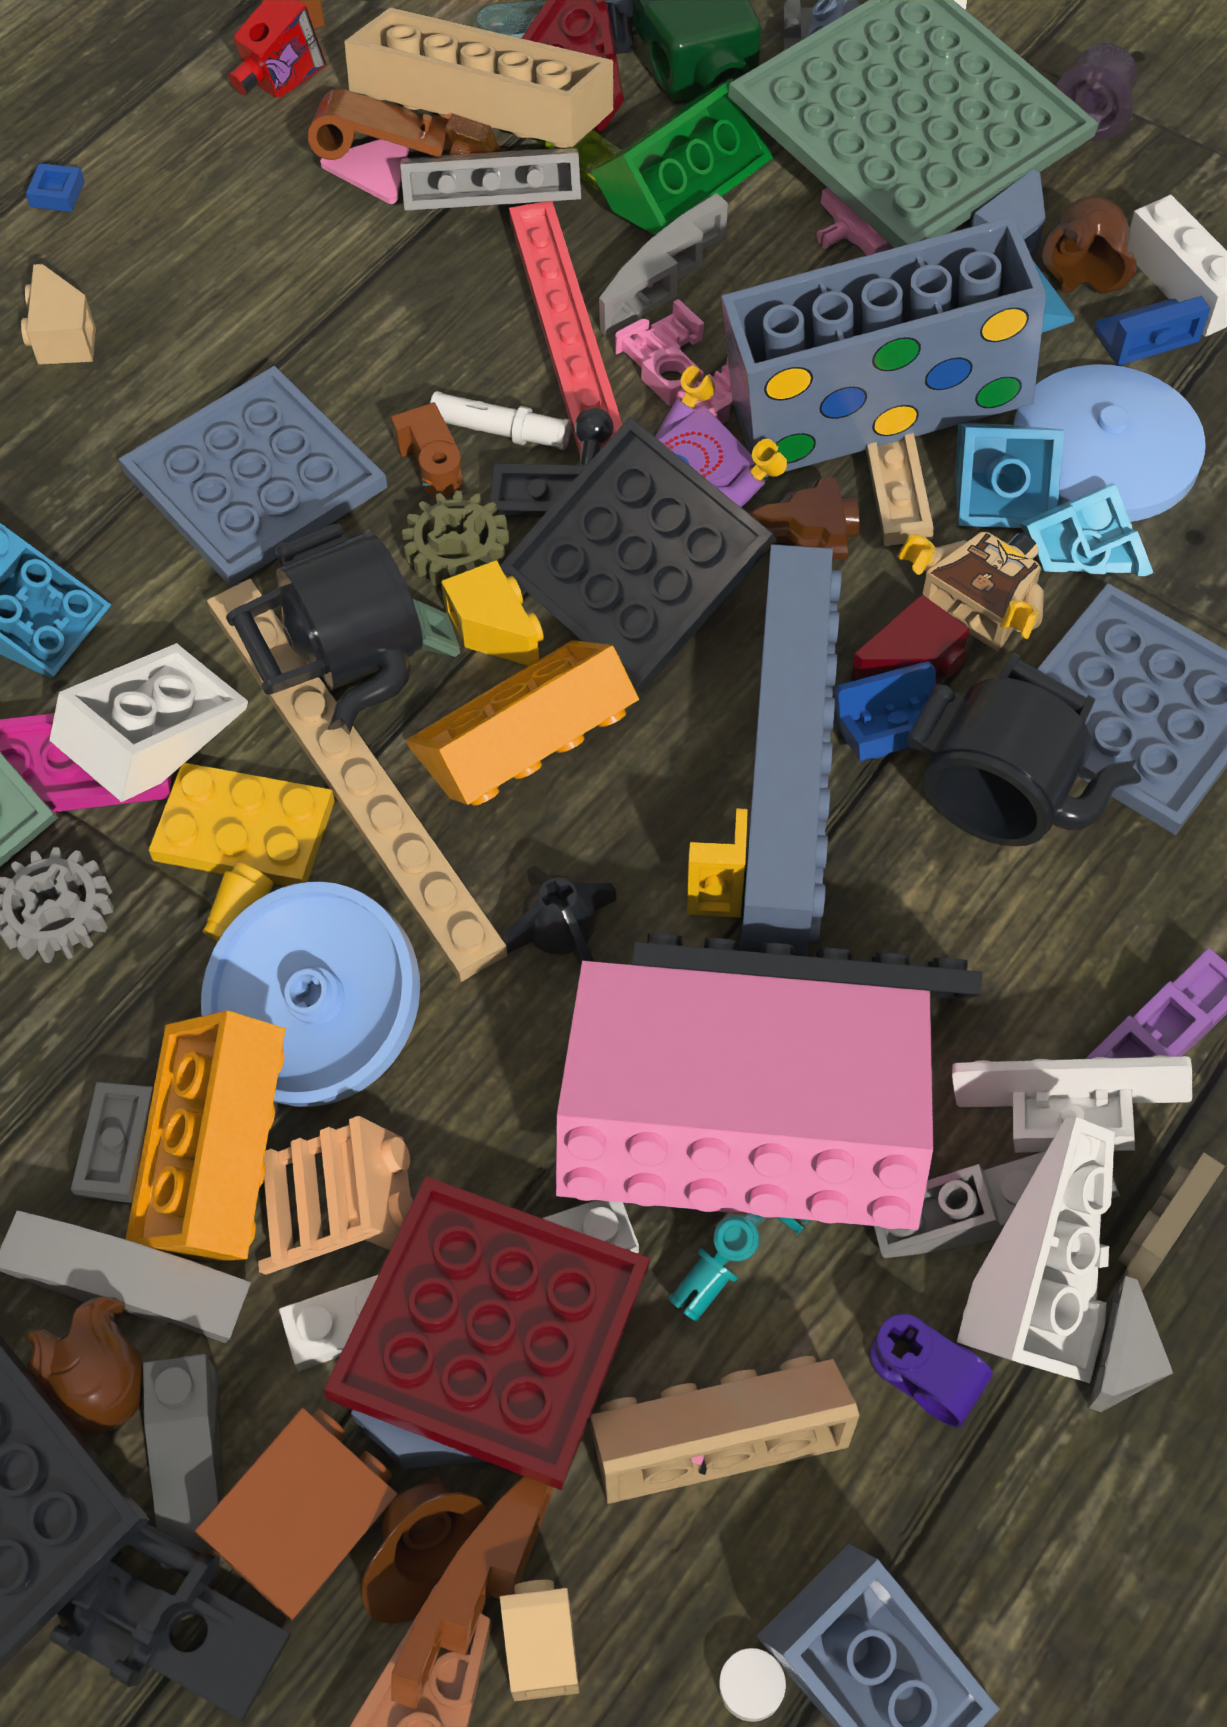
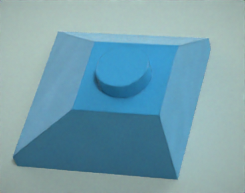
M959 423L955 465L957 525L1022 528L1021 522L1057 507L1064 430L1008 424Z

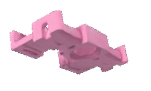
M678 299L673 302L672 314L652 324L650 330L649 320L640 319L616 332L615 354L617 355L623 351L628 354L642 368L641 380L670 407L677 398L682 399L686 391L682 388L681 379L670 381L661 376L662 373L676 371L683 374L688 367L696 366L701 371V376L694 385V388L701 385L704 372L681 351V346L688 342L694 345L703 340L704 322ZM728 357L727 365L722 367V373L716 371L714 377L708 374L715 383L713 396L706 401H697L695 405L697 409L705 406L722 424L729 420L731 406L733 405Z

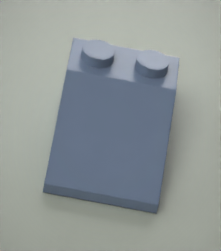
M848 1544L756 1635L795 1684L834 1727H984L1000 1710L881 1562L851 1544Z

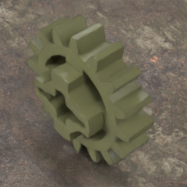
M461 491L455 492L453 500H446L441 493L436 494L435 505L431 506L421 501L419 503L420 515L408 514L407 516L408 528L402 530L406 561L408 564H414L416 576L422 577L430 573L431 585L437 586L443 579L451 578L495 560L501 565L505 560V550L510 549L509 531L507 530L505 515H497V505L494 502L482 506L481 495L477 493L469 501L463 500ZM487 534L488 538L486 540V543L484 544L483 536ZM427 536H428V542H429V543H427V544L425 545L424 543H425V540H426V538H427Z

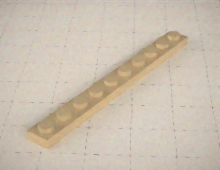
M248 579L206 601L210 613L261 687L263 680L235 626H230L226 619V615L231 610L262 596L252 580ZM272 609L254 617L282 674L307 665L290 647L284 635L282 623ZM317 677L280 692L266 694L460 982L508 956L506 944L354 726L350 734H347L342 727L335 730L327 729L337 702L321 679Z

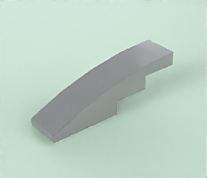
M718 193L675 219L652 237L621 268L599 297L600 332L604 336L678 297V280L702 267L704 249L726 238L728 203Z
M18 1210L0 1248V1272L82 1302L96 1297H115L126 1305L125 1309H123L124 1312L162 1326L172 1323L226 1343L232 1335L251 1282L132 1241Z

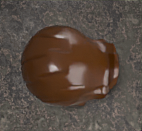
M1097 196L1080 198L1071 203L1062 213L1057 227L1048 235L1042 253L1043 263L1062 285V292H1072L1079 284H1084L1097 293L1104 294L1123 289L1128 281L1132 279L1137 268L1134 255L1127 251L1130 229L1125 214L1116 203Z
M115 1297L92 1298L75 1309L72 1315L70 1330L65 1336H55L44 1329L30 1331L27 1334V1339L33 1346V1352L26 1368L81 1435L92 1436L109 1432L127 1422L138 1409L144 1392L141 1354L116 1324V1321L122 1316L126 1305Z

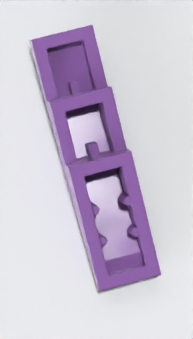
M1208 948L1173 983L1169 981L1133 1018L1129 1015L1086 1059L1095 1057L1144 1058L1157 1055L1169 1057L1183 1056L1227 1014V963L1212 949Z

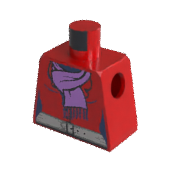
M264 0L235 33L234 43L242 63L228 74V78L233 87L244 96L258 86L274 98H280L322 70L327 64L306 5L299 0Z

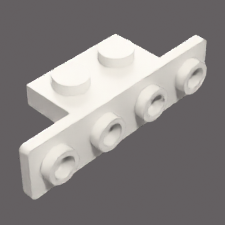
M1157 1055L1144 1058L1095 1057L1092 1059H1035L1032 1061L1001 1062L979 1060L975 1062L954 1063L952 1065V1078L956 1105L958 1107L1013 1106L1015 1153L1046 1151L1067 1115L1079 1117L1115 1132L1114 1151H1135L1132 1103L1190 1102L1192 1100L1191 1058L1187 1056L1169 1057Z

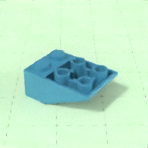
M0 523V655L53 679L109 610L111 604Z

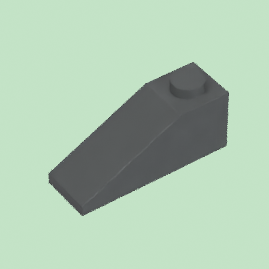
M206 1354L144 1362V1425L156 1528L201 1554L207 1549L217 1554L193 1531L224 1497L219 1374ZM161 1563V1568L163 1570L171 1569L170 1567Z

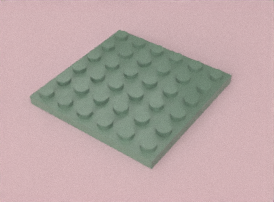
M868 0L731 82L728 97L894 248L949 233L973 217L975 212L1032 169L1038 172L1043 171L1093 138L1099 125L1095 119L954 0Z

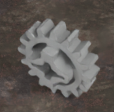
M53 847L50 857L43 860L37 851H33L30 857L31 864L24 867L16 861L11 864L16 874L12 879L0 877V889L3 893L0 894V936L9 949L17 947L22 957L27 960L37 950L45 963H50L54 957V952L62 950L67 959H71L74 957L73 946L80 943L87 948L93 946L89 936L92 930L97 932H105L108 927L102 915L113 913L114 907L108 897L112 890L106 877L102 875L98 864L94 860L85 863L80 851L75 850L68 859H65L60 848ZM81 885L86 889L85 902L80 901L82 895L79 887ZM19 907L24 908L21 913L25 920L23 924L18 920Z

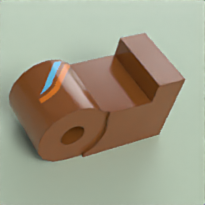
M433 402L391 416L394 444L401 457L414 454L420 466L423 490L436 498L438 493H441L445 498H450L454 496L456 491H460L463 485L460 469V452L436 403Z

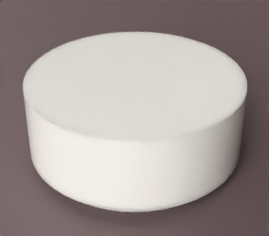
M754 1648L740 1650L733 1654L724 1664L719 1680L720 1696L725 1707L737 1718L750 1722L764 1720L775 1713L783 1700L786 1689L785 1675L779 1662L769 1653Z

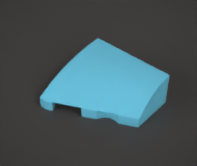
M1110 483L1020 523L1024 533L1037 543L1038 554L1036 559L1043 571H1079L1089 574L1135 573L1137 576H1147L1153 573L1138 531L1133 530L1118 488L1114 483Z

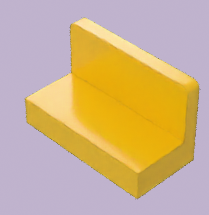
M736 808L734 844L690 842L687 915L741 918L748 809Z

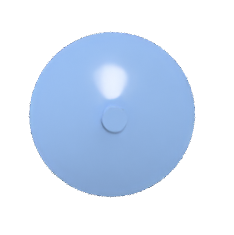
M1103 364L1083 365L1065 369L1048 376L1036 384L1034 403L1017 409L1013 425L1064 430L1058 506L1110 483H1114L1118 488L1130 522L1153 517L1180 502L1193 487L1205 455L1203 427L1199 417L1188 401L1179 392L1160 379L1122 366Z
M305 882L290 885L273 891L255 901L240 913L225 930L210 956L205 971L201 993V1014L205 1016L228 1010L286 1028L283 1042L284 1063L278 1074L274 1102L296 1107L331 1104L353 1096L376 1081L391 1066L405 1046L412 1031L419 1006L420 974L413 946L399 922L385 908L362 892L347 886L328 882Z

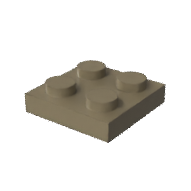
M1206 1153L1202 1154L1192 1170L1180 1164L1162 1191L1161 1196L1142 1220L1129 1240L1130 1242L1117 1261L1127 1267L1116 1284L1118 1287L1125 1276L1137 1279L1143 1291L1225 1168L1223 1164Z

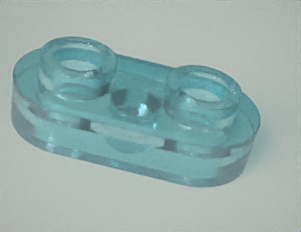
M527 1L487 6L478 13L477 26L479 29L522 38L546 1Z

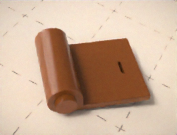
M334 89L323 96L308 130V141L311 149L318 156L327 160L342 158L349 151L356 132L441 157L449 121L345 89Z

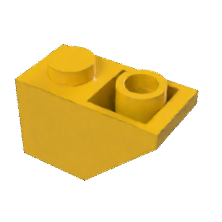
M497 560L441 581L445 612L449 615L450 621L465 648L527 666L539 660L538 642L544 640L541 625L533 612L526 614L521 605L523 604V597L516 579L513 576L506 578Z

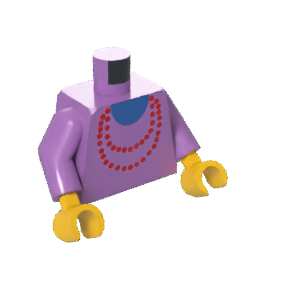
M690 366L681 376V385L686 393L682 399L677 398L655 437L742 508L765 484L763 478L766 475L775 477L784 473L787 468V460L780 452H777L778 446L771 439L759 441L754 446L751 454L705 406L697 409L695 407L697 401H706L713 396L715 383L709 375H706L701 385L694 388V385L700 379L701 371L696 366Z

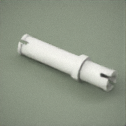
M439 391L434 392L430 403H436L446 424L510 437L515 444L525 445L528 441L566 450L570 441L572 426H570L571 420L535 414L530 407L520 406L516 410L482 401L447 395Z

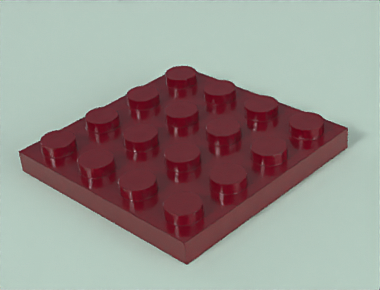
M425 1176L324 1388L325 1399L562 1490L647 1274L650 1258Z

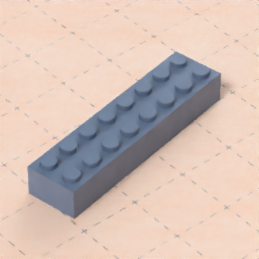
M771 545L741 951L760 953L761 943H779L796 946L795 956H807L808 942L819 943L821 917H823L825 902V884L822 883L828 846V836L825 835L830 804L828 775L831 772L833 743L830 742V734L833 729L835 698H832L837 668V654H835V643H837L839 628L837 601L840 598L841 570H832L833 549Z

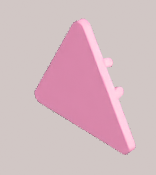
M378 139L350 148L342 158L336 160L321 158L320 162L322 169L388 204H394L398 200L402 182L400 163L402 158H407L409 148Z

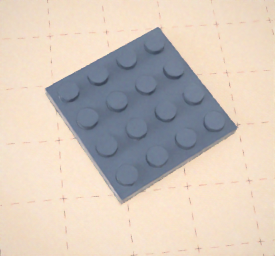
M275 366L118 459L122 472L230 587L276 559L275 550L279 543H288L325 528L388 488L386 475Z
M1108 583L1037 670L1085 697L1090 695L1095 698V702L1085 722L1091 736L1092 748L1078 777L1089 783L1098 771L1112 763L1136 760L1133 768L1141 776V782L1118 787L1113 791L1111 797L1176 835L1227 768V650Z

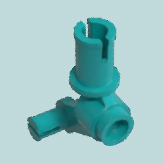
M748 1213L746 1217L733 1215L724 1218L714 1231V1244L718 1251L717 1254L714 1256L701 1247L698 1251L701 1258L676 1290L668 1296L669 1301L678 1309L680 1307L683 1308L697 1290V1296L683 1313L698 1323L702 1314L729 1280L736 1282L739 1278L727 1267L730 1261H744L756 1254L761 1240L758 1226L766 1217ZM776 1217L794 1231L797 1236L805 1228L794 1218ZM800 1219L805 1224H808V1222L810 1221L806 1219Z

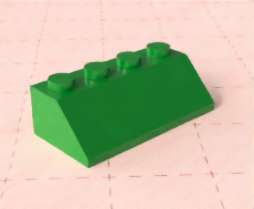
M733 79L699 95L591 171L613 212L656 235L679 216L716 193L722 197L773 159L755 121L728 97L729 86Z

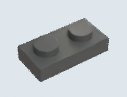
M96 1082L71 1186V1191L76 1198L132 1203L154 1090L153 1087Z

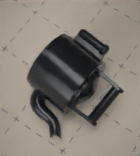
M333 524L291 542L279 543L275 550L277 558L282 567L276 570L278 589L231 610L226 615V619L230 626H235L263 680L261 687L267 695L280 692L317 677L321 679L329 691H332L377 672L370 679L361 682L347 691L335 705L327 729L335 730L342 727L347 734H350L354 721L360 711L383 703L401 692L409 680L411 668L409 657H412L414 652L422 649L423 638L418 615L407 585L383 542L372 533L366 536L359 535L348 540L341 525ZM281 605L282 629L287 642L292 650L307 663V665L283 674L254 620V617Z
M1013 653L997 678L986 679L974 684L967 691L965 697L954 692L946 685H934L929 691V698L907 735V743L913 749L930 756L923 778L924 789L933 806L948 821L961 830L984 841L1003 846L1018 847L1036 843L1044 837L1053 825L1066 830H1082L1096 823L1106 810L1113 791L1121 786L1141 782V776L1133 768L1136 760L1112 763L1095 774L1079 797L1073 798L1069 796L1091 752L1092 741L1085 722L1095 702V698L1090 695L1085 697L1019 660L1021 656Z

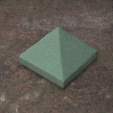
M413 599L422 631L423 645L421 650L453 657L461 653L449 615Z

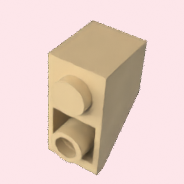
M43 264L33 265L32 283L25 286L28 317L21 320L24 344L32 346L38 365L93 362L96 327L85 294Z
M533 1580L516 1584L514 1586L515 1594L500 1596L510 1688L514 1701L580 1693L568 1589H554V1581Z

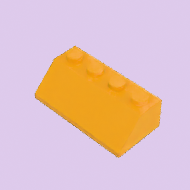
M571 640L407 738L405 741L413 754L450 799L467 805L471 803V805L475 806L495 797L499 793L498 786L512 777L520 779L536 772L542 766L540 760L553 752L562 753L575 748L584 741L583 734L595 726L605 727L619 721L626 715L625 708L638 701L639 698L613 645Z
M228 1010L165 1026L125 1240L184 1259L213 1262L247 1259L249 1246L253 1242L256 1232L254 1215L258 1191L265 1177L264 1156L268 1132L275 1118L273 1102L278 1074L284 1063L283 1042L286 1028Z

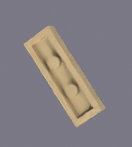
M914 433L904 435V440L878 447L877 442L867 444L866 454L884 546L904 544L911 534L921 535L928 540H933L934 527Z

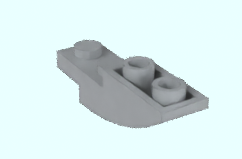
M1046 1151L987 1170H983L977 1164L927 1180L918 1230L886 1229L874 1226L882 1256L884 1258L922 1254L997 1239ZM1112 1176L1111 1199L1120 1196L1114 1176Z

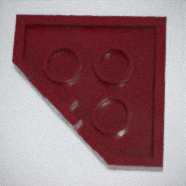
M547 0L521 39L613 60V111L592 129L601 135L625 100L607 1Z

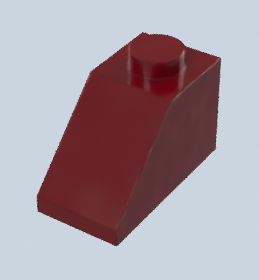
M922 594L855 653L850 682L926 661L931 662L935 667L936 682L944 674L950 677L959 670L967 657V652L964 649L969 628Z

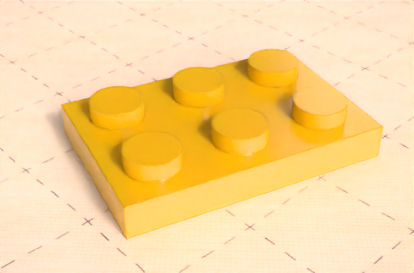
M184 763L179 769L150 845L149 853L152 860L156 862L224 874L225 871L231 872L236 863H242L261 872L272 880L274 884L282 886L308 882L335 802L333 791L320 787Z

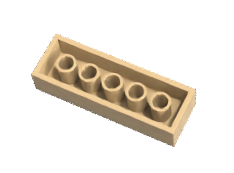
M391 7L344 41L349 91L364 94L377 100H388L403 104L407 109H423L439 113L442 118H458L474 122L481 128L502 129L513 132L515 136L520 138L533 137L549 141L552 145L560 148L576 145L613 111V60Z

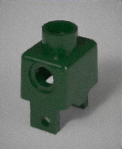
M633 0V25L643 41L644 63L669 99L674 103L693 100L730 79L735 81L759 66L761 24L749 0Z

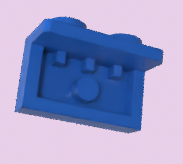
M922 662L835 687L837 729L859 761L881 758L889 753L910 748L907 743V735L926 704L930 689L936 685V671L931 662Z

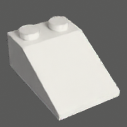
M176 643L60 691L49 741L117 799L123 802L166 780L245 711L248 700Z

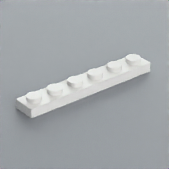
M594 1200L542 1218L639 1253V1244L623 1202ZM378 1275L279 1309L294 1364L298 1372L339 1358Z

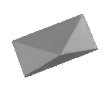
M1125 1276L1113 1295L1089 1409L1099 1412L1114 1406L1173 1374L1137 1279Z

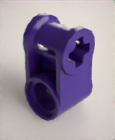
M898 1314L888 1318L881 1325L878 1335L870 1348V1363L874 1371L883 1380H886L915 1400L934 1418L956 1428L963 1425L993 1377L991 1368L980 1357L970 1350L951 1342L923 1323L919 1318L909 1314ZM899 1340L905 1341L910 1346L902 1359L891 1353Z

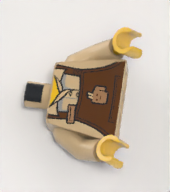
M980 532L969 541L963 540L935 547L925 537L911 534L897 555L900 560L905 559L914 563L912 570L916 574L920 575L923 571H927L923 589L924 596L968 627L969 634L997 652L1003 647L1013 629L1021 632V637L1028 639L1031 631L1042 623L1044 591L1037 584L1041 567L1033 560L1038 554V546L1029 535L1018 533L1008 543H1005L989 532Z

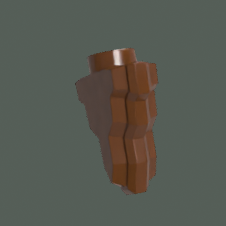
M835 477L809 481L806 489L788 492L781 503L760 505L747 512L773 533L777 539L775 543H787L789 546L833 549L832 559H847L849 556L847 537H857L859 534L860 523L857 499L855 496L841 497L840 488Z

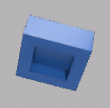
M39 163L26 192L30 207L72 212L85 182L81 168Z

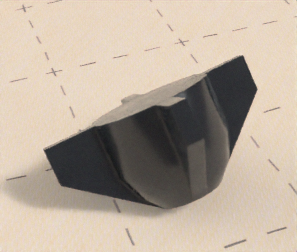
M537 866L528 869V881L532 888L524 899L523 916L501 936L506 944L507 954L532 942L538 949L549 954L564 955L572 952L580 966L582 961L594 962L586 943H588L594 932L595 911L616 901V889L613 884L580 883L568 876H549Z

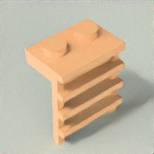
M361 1116L349 1119L350 1125L337 1130L327 1127L320 1130V1136L308 1141L298 1138L291 1141V1147L284 1150H266L264 1156L266 1167L264 1183L271 1257L258 1261L259 1272L267 1275L363 1240L391 1250L413 1203V1199L410 1196L407 1169L410 1167V1154L403 1137ZM322 1152L330 1226V1236L324 1238L315 1154ZM293 1163L301 1245L296 1248L293 1246L286 1165Z

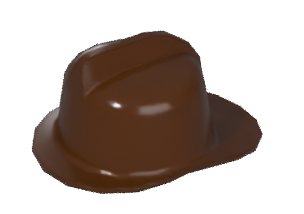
M438 1476L430 1478L427 1483L408 1488L395 1497L385 1510L382 1524L383 1544L373 1556L363 1575L361 1598L366 1612L378 1622L398 1624L414 1620L457 1551L487 1516V1506L474 1495L454 1492L446 1480Z

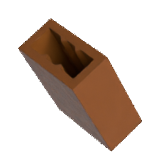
M304 1408L300 1409L193 1531L291 1620L296 1617L397 1495L387 1484L393 1476L392 1473L367 1451H364L359 1458L340 1442L346 1434L344 1429L319 1408L312 1416Z

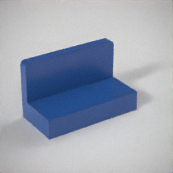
M1202 296L1178 302L1177 299H1169L1098 320L1095 323L1094 331L1116 365L1120 366L1200 342L1210 307Z

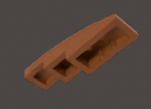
M524 1476L495 1504L460 1547L422 1607L395 1664L391 1678V1701L417 1710L440 1647L466 1656L488 1595L500 1599V1596L515 1594L514 1586L521 1582L554 1487Z

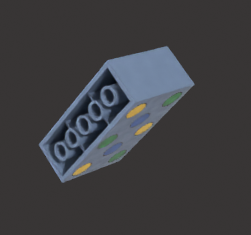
M1014 216L721 295L733 407L747 449L752 454L754 446L759 441L771 439L778 446L777 452H780L787 460V468L784 472L867 450V444L877 442L878 447L904 440V435L914 433L915 437L952 427L959 423H966L1029 406L1034 403L1046 291Z

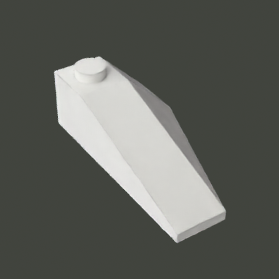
M1067 1115L972 1283L957 1343L1090 1383L1106 1322V1302L1097 1300L1098 1268L1107 1267L1109 1260V1246L1100 1244L1101 1214L1105 1213L1111 1206L1115 1132L1076 1116Z

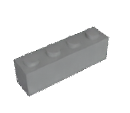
M577 147L443 155L441 157L402 158L400 163L405 211L581 199L579 153Z

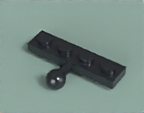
M597 407L587 408L578 415L575 421V432L578 439L582 442L579 465L494 464L489 503L494 502L497 505V515H505V517H543L601 450V445L611 438L614 427L611 416L605 410Z

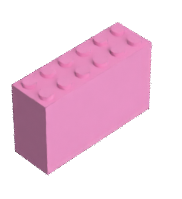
M582 961L557 1111L556 1196L577 1198L585 1201L603 1200L635 1203L642 1206L656 1205L697 1209L704 1212L751 1213L767 1218L784 1217L816 1220L824 1223L838 1222L880 1226L886 1229L918 1230L933 1153L930 991Z

